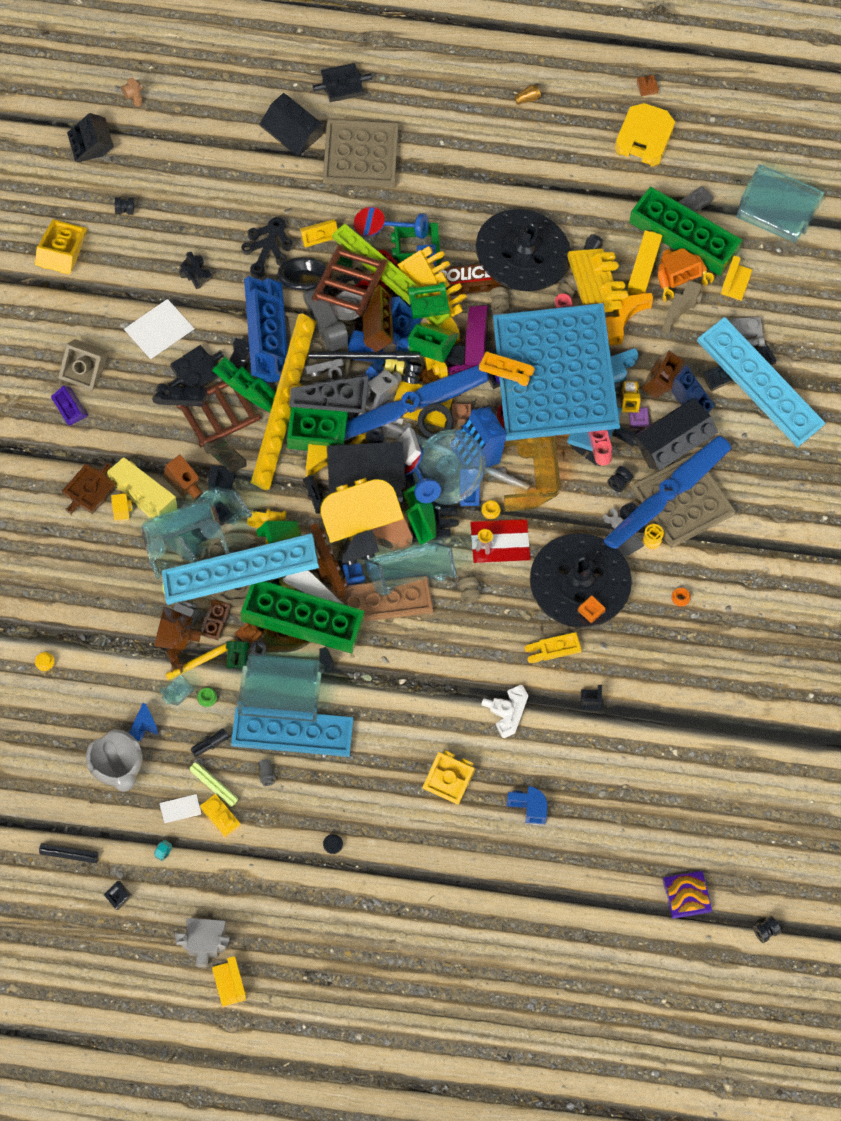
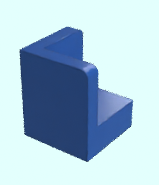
M360 563L349 566L346 564L342 565L341 571L347 585L364 583L365 576H363Z

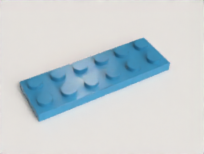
M236 707L231 746L350 757L353 717Z

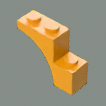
M639 293L620 300L622 309H615L616 317L608 316L605 318L609 346L622 345L625 324L636 313L651 309L653 303L652 293Z

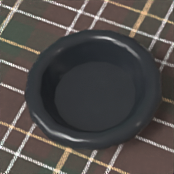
M313 257L293 258L284 262L279 267L277 277L280 283L287 288L299 291L312 290L317 287L328 264Z

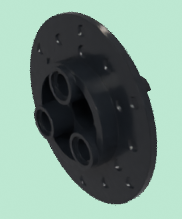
M513 209L497 213L484 222L476 238V254L482 268L495 281L515 290L538 291L556 284L565 275L570 264L567 255L571 250L564 232L552 220L533 211Z
M568 534L550 541L538 552L530 571V588L537 605L547 616L570 627L588 628L610 621L624 608L631 591V571L622 553L617 548L607 546L603 538L590 534ZM560 571H566L568 574L563 575ZM595 573H599L601 577H596ZM591 596L606 608L605 612L592 624L578 611V607ZM576 598H581V599H583L584 601H583V602H577L575 599H576Z

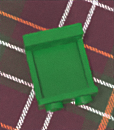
M265 521L256 530L258 537L267 538L268 544L302 536L297 521Z

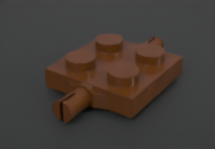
M106 462L101 470L94 469L88 464L81 468L62 490V494L72 501L65 509L69 514L72 515L78 507L84 508L91 514L98 509L116 488V484L106 476L107 471L112 466Z

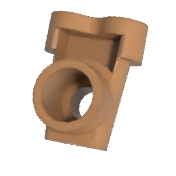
M130 78L127 80V84L121 86V90L127 99H133V105L138 107L143 103L140 94L143 87L139 80L136 81L134 78Z

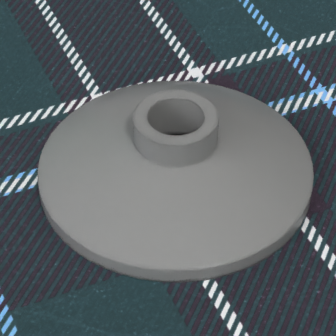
M347 291L336 296L355 304H360L362 296ZM334 304L331 306L336 318L346 321L359 317L356 311Z

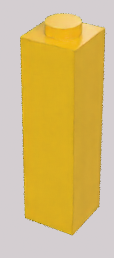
M645 230L628 284V294L646 293L660 248L661 234Z

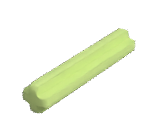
M195 762L190 767V771L229 806L232 807L237 803L238 797L202 765Z

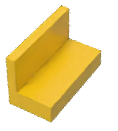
M734 256L721 294L742 301L752 269L740 266L741 258Z
M235 956L227 958V963L212 967L222 1007L245 1001L246 995Z

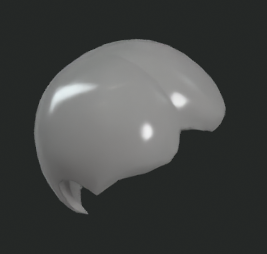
M113 729L108 731L103 738L96 739L89 744L85 759L89 772L97 780L106 785L114 786L119 791L127 792L135 785L136 775L142 766L143 755L139 743L131 734L123 730Z

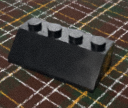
M692 398L634 435V438L648 467L661 470L717 434L718 430L710 414L695 398Z

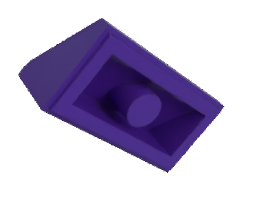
M63 385L51 396L68 426L88 416L71 387Z

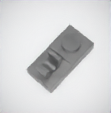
M342 359L306 366L304 367L305 375L310 374L311 377L322 375L321 371L329 368L327 371L328 378H332L331 373L333 370L337 371L339 377L342 376V371L338 366L343 365Z

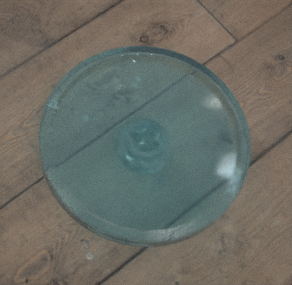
M445 430L433 435L422 445L423 455L418 467L424 479H435L441 487L439 497L433 502L439 504L458 503L469 497L478 488L485 473L486 459L481 445L470 434L460 430ZM414 471V481L417 484L420 480Z

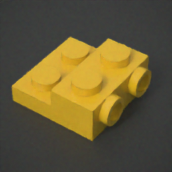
M444 750V753L438 752L422 789L459 805L476 768L472 767L473 762L462 758V761L454 759L455 754Z

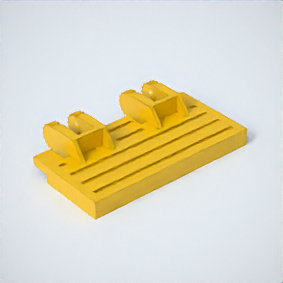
M428 246L398 264L401 272L419 287L436 285L439 282H445L446 288L450 286L444 272H441L450 266L449 261L443 262L437 267L433 264L445 255L443 251L427 258L433 254L431 247ZM460 283L446 290L450 318L463 312L461 305L458 303L467 298L466 294H461L453 300L450 297L452 293L462 288ZM433 292L427 294L430 296L440 295V292Z
M603 248L569 251L567 257L582 304L603 303L604 312L622 309L620 300L628 298V292L623 290L625 289L623 281L613 280L611 270L615 271L619 267L618 263L614 261L616 258L613 252H604Z

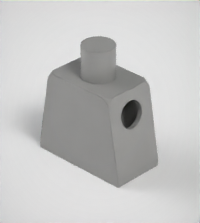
M385 370L370 380L367 385L365 407L371 411L387 403L395 395L398 384L402 381L401 375L398 372L391 374Z

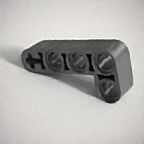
M315 289L303 292L305 304L313 320L317 321L316 327L327 350L333 352L347 347L348 335L343 322H338L330 304L319 299L318 301H313L311 298Z

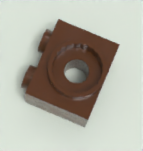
M671 351L666 352L655 361L641 389L655 399L663 393L670 391L673 388L674 378L679 373L684 360Z

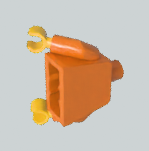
M667 249L663 252L661 264L658 266V279L661 289H664L662 296L664 302L667 301L665 295H670L671 300L674 297V292L669 289V286L674 288L702 275V285H708L707 279H709L710 283L713 282L714 275L707 273V267L699 255L689 253L685 249H679L674 252Z

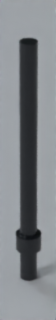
M398 350L397 352L309 351V359H389L405 362L406 360H420V352H406L405 350Z

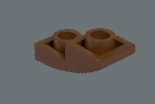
M212 599L207 617L205 616L201 628V636L219 640L231 605Z

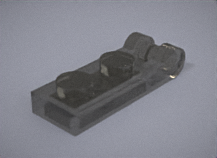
M223 438L216 439L213 443H204L205 452L207 454L210 453L229 472L247 467L246 459Z

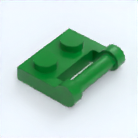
M445 282L416 288L413 286L408 287L413 319L450 314ZM440 292V295L415 299V295Z

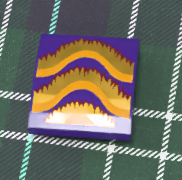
M702 871L663 877V885L667 894L672 919L712 912L708 889Z

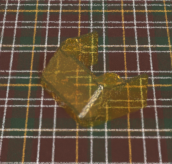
M555 436L509 441L505 439L504 447L517 446V453L520 457L525 459L533 458L537 489L523 494L504 495L505 512L536 509L559 495L561 483Z

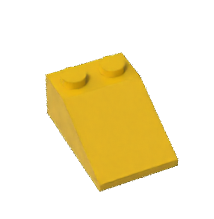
M52 219L37 246L35 265L44 269L71 274L80 253L87 228Z

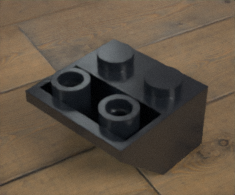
M88 113L67 132L75 162L103 157L114 147L106 118Z
M373 530L347 537L336 559L338 564L349 566L357 563L356 559L367 560L375 557L374 553L379 552Z

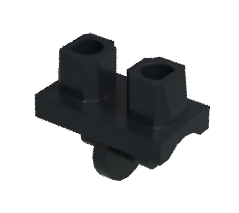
M192 251L187 252V258L180 265L182 269L179 271V275L181 278H187L188 281L191 280L194 287L199 289L203 283L210 281L212 274L209 269H201L204 265L201 255L194 256Z

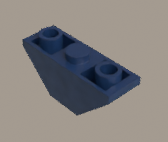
M684 365L674 378L671 392L681 405L695 398L709 413L715 406L688 366Z

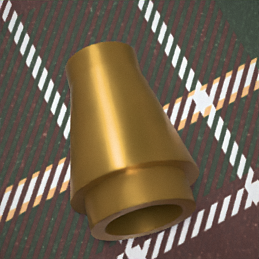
M530 84L514 95L517 105L538 101V98L541 97L537 84Z

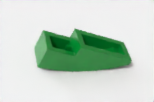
M415 486L403 492L409 506L406 513L419 544L423 545L436 538L434 509L432 502L422 503L417 500L414 494Z

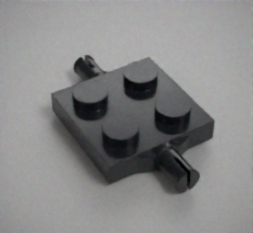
M355 63L321 70L322 83L314 84L312 87L314 92L324 90L330 103L364 96L362 82L372 80L371 72L361 75Z
M201 345L197 346L170 364L171 369L176 374V379L168 383L170 387H177L180 384L184 387H205L219 378L212 370L216 366V361L223 358L224 354L219 350L211 356Z

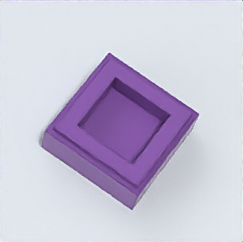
M648 407L639 408V413L629 412L630 428L649 426Z

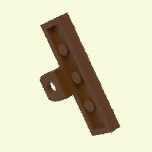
M317 523L310 525V534L312 533L315 547L320 556L318 559L319 568H316L321 581H324L328 576L337 598L345 597V589L348 588L344 578L340 577V567L335 560L331 546L326 545L325 532L323 529H319Z

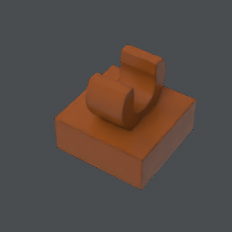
M654 75L637 78V85L641 96L658 94L659 89Z
M245 623L235 632V636L241 642H249L250 648L254 641L262 637V633L254 625Z

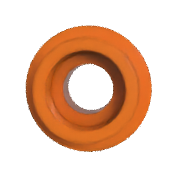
M677 588L672 592L671 599L677 606H686L690 602L691 595L687 589ZM678 596H683L684 599L680 600Z

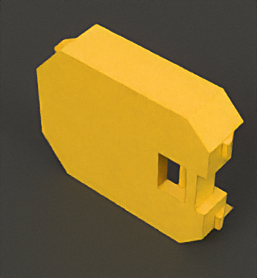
M645 103L629 108L616 139L615 151L618 156L629 157L631 154L640 157L643 163L649 164L651 167L659 165L674 131L675 121L666 110ZM634 142H637L646 145L647 147L646 149H644L633 144Z

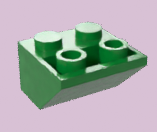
M426 322L416 324L408 337L409 351L420 352L421 356L443 363L458 339L459 333Z

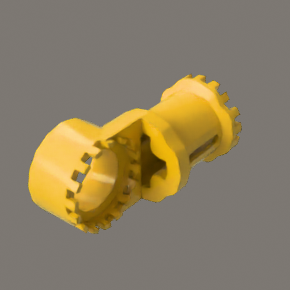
M268 508L266 513L257 511L254 513L252 511V513L248 514L247 524L251 527L259 528L265 521H286L284 520L286 519V511L276 512Z

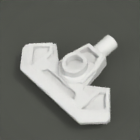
M522 685L507 691L510 700L494 698L492 701L484 698L482 701V706L490 708L492 713L503 718L496 723L502 738L515 734L528 699V694Z

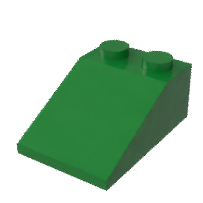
M291 407L287 449L308 451L309 444L322 446L344 445L348 412Z

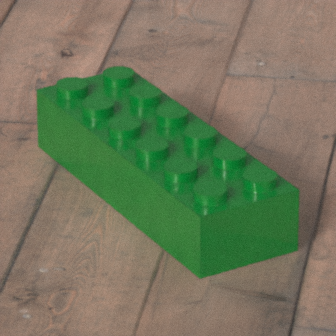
M651 186L630 214V224L644 232L646 230L661 234V242L676 251L685 249L689 253L699 255L707 269L720 277L732 262L733 257L740 251L742 239Z
M263 581L250 585L241 610V621L353 654L364 622L365 611Z

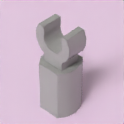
M611 508L610 513L613 517L604 514L603 520L606 523L612 524V527L615 529L624 519L618 517L616 509Z

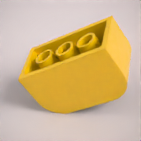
M366 478L354 481L355 485L348 487V484L336 487L337 491L327 495L320 507L321 518L329 542L332 543L404 519L393 487L383 480L374 479L367 481Z

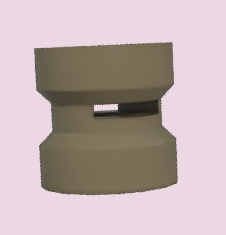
M569 274L565 278V282L557 287V292L559 294H568L572 298L574 292L578 291L574 276Z
M504 287L493 288L490 291V298L492 299L491 309L495 312L508 310V290Z
M467 577L459 581L463 602H475L481 598L480 591L477 589V578Z

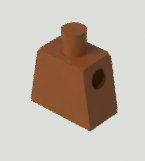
M181 454L165 465L163 477L182 497L190 494L194 500H197L203 494L198 487V475Z

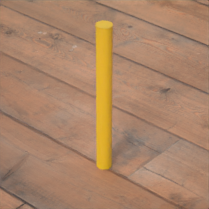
M226 643L183 664V673L226 652ZM175 669L174 673L170 671L165 676L169 681L183 673H180L179 669Z

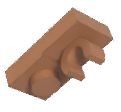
M452 404L454 424L452 440L471 415V404Z

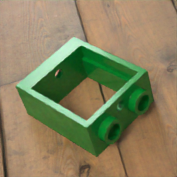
M429 223L427 236H430L431 245H435V252L437 254L441 252L438 223ZM394 226V232H391V243H395V248H392V257L396 259L398 264L415 254H401L400 238L417 237L415 228Z

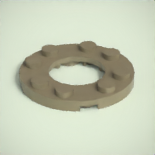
M228 533L211 541V544L201 553L199 561L214 558L217 555L230 554L236 549L247 550L263 546L264 544L257 540L255 536L249 534ZM274 579L267 580L265 582L273 583ZM250 585L210 594L209 596L219 602L232 606H241L244 604Z

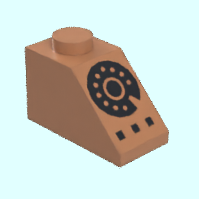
M405 518L371 529L377 544L392 551L406 550L412 545L413 537Z

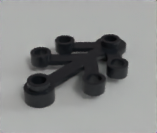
M272 218L267 226L259 229L250 228L248 230V238L250 240H256L259 236L269 233L265 239L252 244L245 242L241 246L242 253L245 255L263 248L257 262L250 267V274L253 278L261 279L264 277V263L270 250L275 256L277 265L281 266L287 261L286 255L281 253L275 242V238L278 235L282 242L283 250L290 251L293 248L292 240L288 239L284 232L286 223L282 218Z

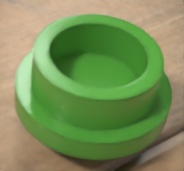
M211 688L200 690L197 695L198 703L203 707L213 706L217 701L216 692Z

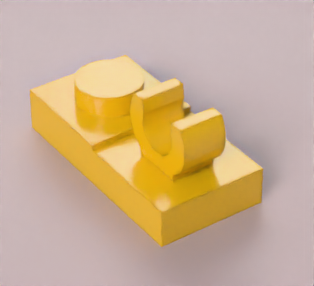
M335 219L300 228L303 246L309 247L333 240L332 234L338 230Z
M216 794L200 805V809L224 837L241 826L240 822Z

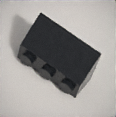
M282 93L271 103L259 124L261 128L297 157L323 136V123L285 93Z

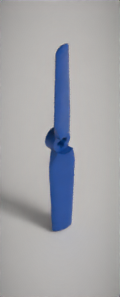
M479 365L423 385L415 393L406 392L400 401L386 403L347 421L344 440L394 422L407 412H415L417 409H423L429 404H441L487 382L489 380L488 373L480 371ZM407 399H410V401H414L413 405L407 403Z
M717 436L677 468L670 479L662 481L659 485V492L644 500L603 540L604 543L615 549L622 545L662 512L669 500H673L677 495L691 489L731 450L730 443L722 436Z

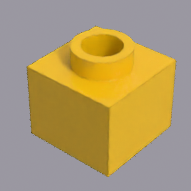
M126 493L111 495L114 521L130 519L129 512L132 511L131 500H127Z

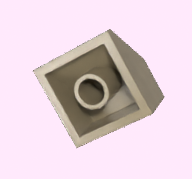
M76 339L72 340L66 345L58 379L93 391L104 370L109 351Z

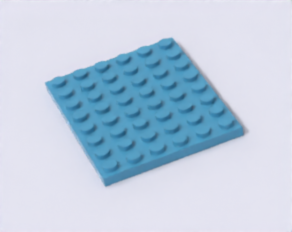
M603 303L493 315L497 355L529 364L535 369L533 375L529 377L530 381L527 386H522L516 381L499 376L504 425L507 434L506 441L620 429Z

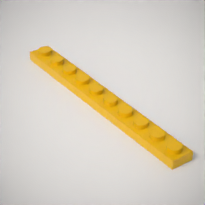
M303 313L298 314L251 480L252 484L263 490H270L291 413V407L288 405L289 386L299 384L317 322Z

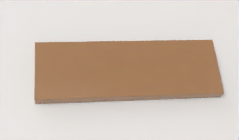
M427 576L347 585L345 597L339 599L344 605L364 610V622L433 613ZM333 587L327 588L329 591H331V592L336 596V593H335Z

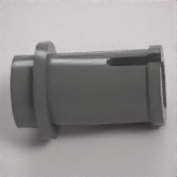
M268 759L259 761L260 783L263 786L273 785L276 778L272 773L271 761Z

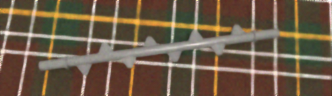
M393 423L381 426L382 435L386 436L391 432L402 435L408 427L411 428V424L407 423L402 427ZM415 434L418 444L444 454L447 464L458 460L453 450L443 446L442 440L431 441ZM490 466L480 469V476L487 473L527 492L530 489V484L514 478L513 475L506 474L505 467L497 470Z

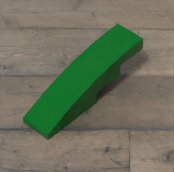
M226 357L213 368L212 371L235 391L269 413L271 412L276 393L261 378L254 379L243 367L238 370Z

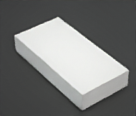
M408 427L400 436L398 442H403L404 463L410 466L421 454V450L414 429Z

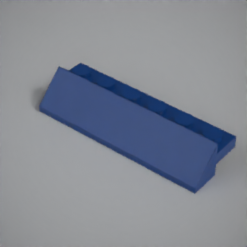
M248 276L244 279L251 375L261 378L265 383L276 382L280 380L288 352L282 283L269 278L261 281Z

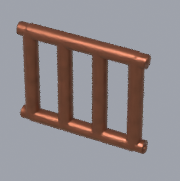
M338 245L311 299L313 301H318L319 299L356 311V314L361 316L388 261L385 259L379 261L344 250L343 246ZM340 256L377 267L374 275L339 265L337 262ZM333 271H337L370 283L365 290L330 279ZM328 285L362 296L360 304H355L322 292L325 286Z
M224 381L208 387L207 396L213 393L216 395L232 423L231 426L222 429L205 400L204 406L201 408L216 432L205 437L189 407L176 405L178 409L181 408L199 439L198 445L200 448L261 420V416L259 413H255L248 399L234 390L249 416L239 422L221 391L229 386Z

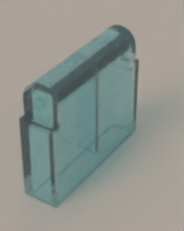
M759 164L741 197L740 208L736 218L793 243H797L801 233H806L825 192Z
M249 654L247 666H243L238 715L317 722L321 689L319 660Z

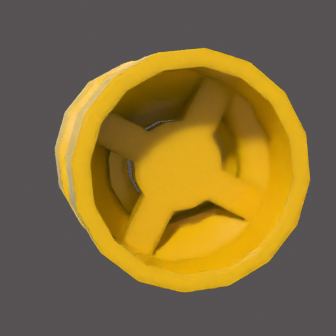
M650 524L646 527L643 543L647 548L656 549L661 545L664 534L661 526Z

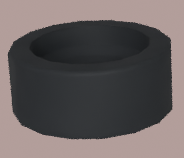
M438 403L429 404L420 411L418 427L422 435L427 439L433 441L442 440L452 431L454 425L453 416L444 405ZM433 411L441 412L447 420L446 427L439 433L430 432L425 426L426 416Z

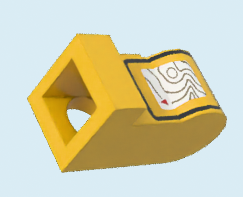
M622 381V412L639 413L640 394L638 381ZM633 403L635 406L627 407L625 404Z

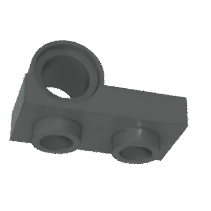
M189 601L176 603L173 609L192 617L191 627L196 625L202 611L197 608V604Z

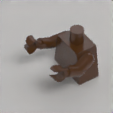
M164 607L154 646L168 648L167 656L171 663V673H174L175 669H179L180 673H183V665L179 663L178 655L181 650L186 649L190 640L200 642L202 631L191 628L192 617Z

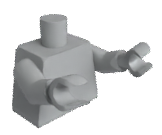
M186 918L187 934L184 931L175 933L176 945H181L185 950H188L190 956H196L195 966L201 968L208 966L209 957L217 958L219 953L224 952L229 943V936L225 935L226 923L220 920Z

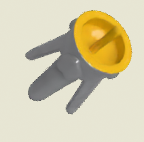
M483 529L478 533V538L475 540V542L478 541L476 546L477 552L484 545L485 553L489 554L490 543L492 546H495L492 540L493 534L490 530Z

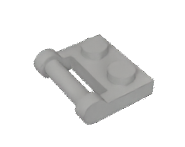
M760 317L727 319L744 338L756 337V339H746L752 346H758V348L765 346Z

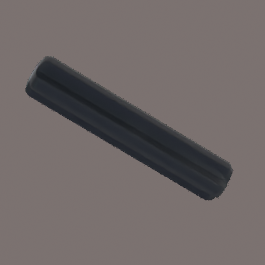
M41 843L39 847L40 855L97 863L99 858L97 851Z

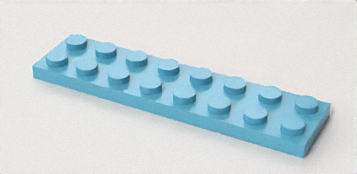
M725 317L697 339V342L797 448L824 427L826 423Z
M311 533L162 570L166 603L170 605L319 568L313 535Z

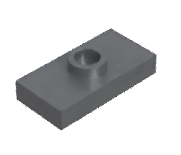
M700 186L678 203L694 212H698L711 203L714 197L703 186Z

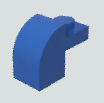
M528 786L527 794L517 790L508 792L506 806L526 808L525 823L545 825L547 801L540 790Z

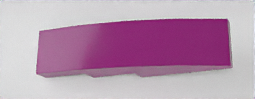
M488 306L469 307L465 348L466 366L479 365L485 355L486 339H488Z

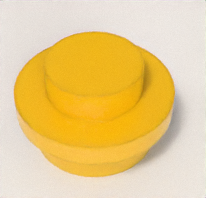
M490 500L482 505L481 512L484 517L494 519L500 514V506L497 502Z
M42 652L35 658V665L41 671H49L55 664L53 655L48 652Z

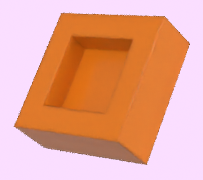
M593 596L589 597L578 607V611L591 624L606 609Z

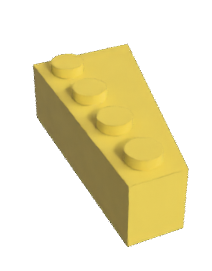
M123 457L107 471L108 479L114 482L123 494L126 493L127 497L161 528L178 514L176 496L137 468L132 461H128Z

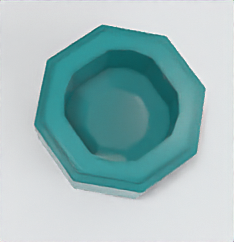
M166 840L161 841L155 849V858L164 861L172 849V844Z

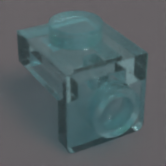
M179 675L167 688L162 687L159 691L163 694L162 699L167 704L179 706L195 689L183 675Z

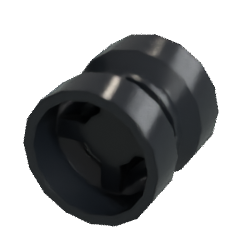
M115 196V215H121L122 213L134 215V197H127L125 199Z
M406 361L404 366L406 370L402 375V381L410 384H419V375L423 370V365Z
M619 466L615 470V475L610 476L607 483L614 491L621 493L626 488V484L630 483L633 479V474L627 468Z
M772 916L767 917L763 923H757L753 926L755 935L762 943L769 941L772 936L776 937L781 934L780 926Z

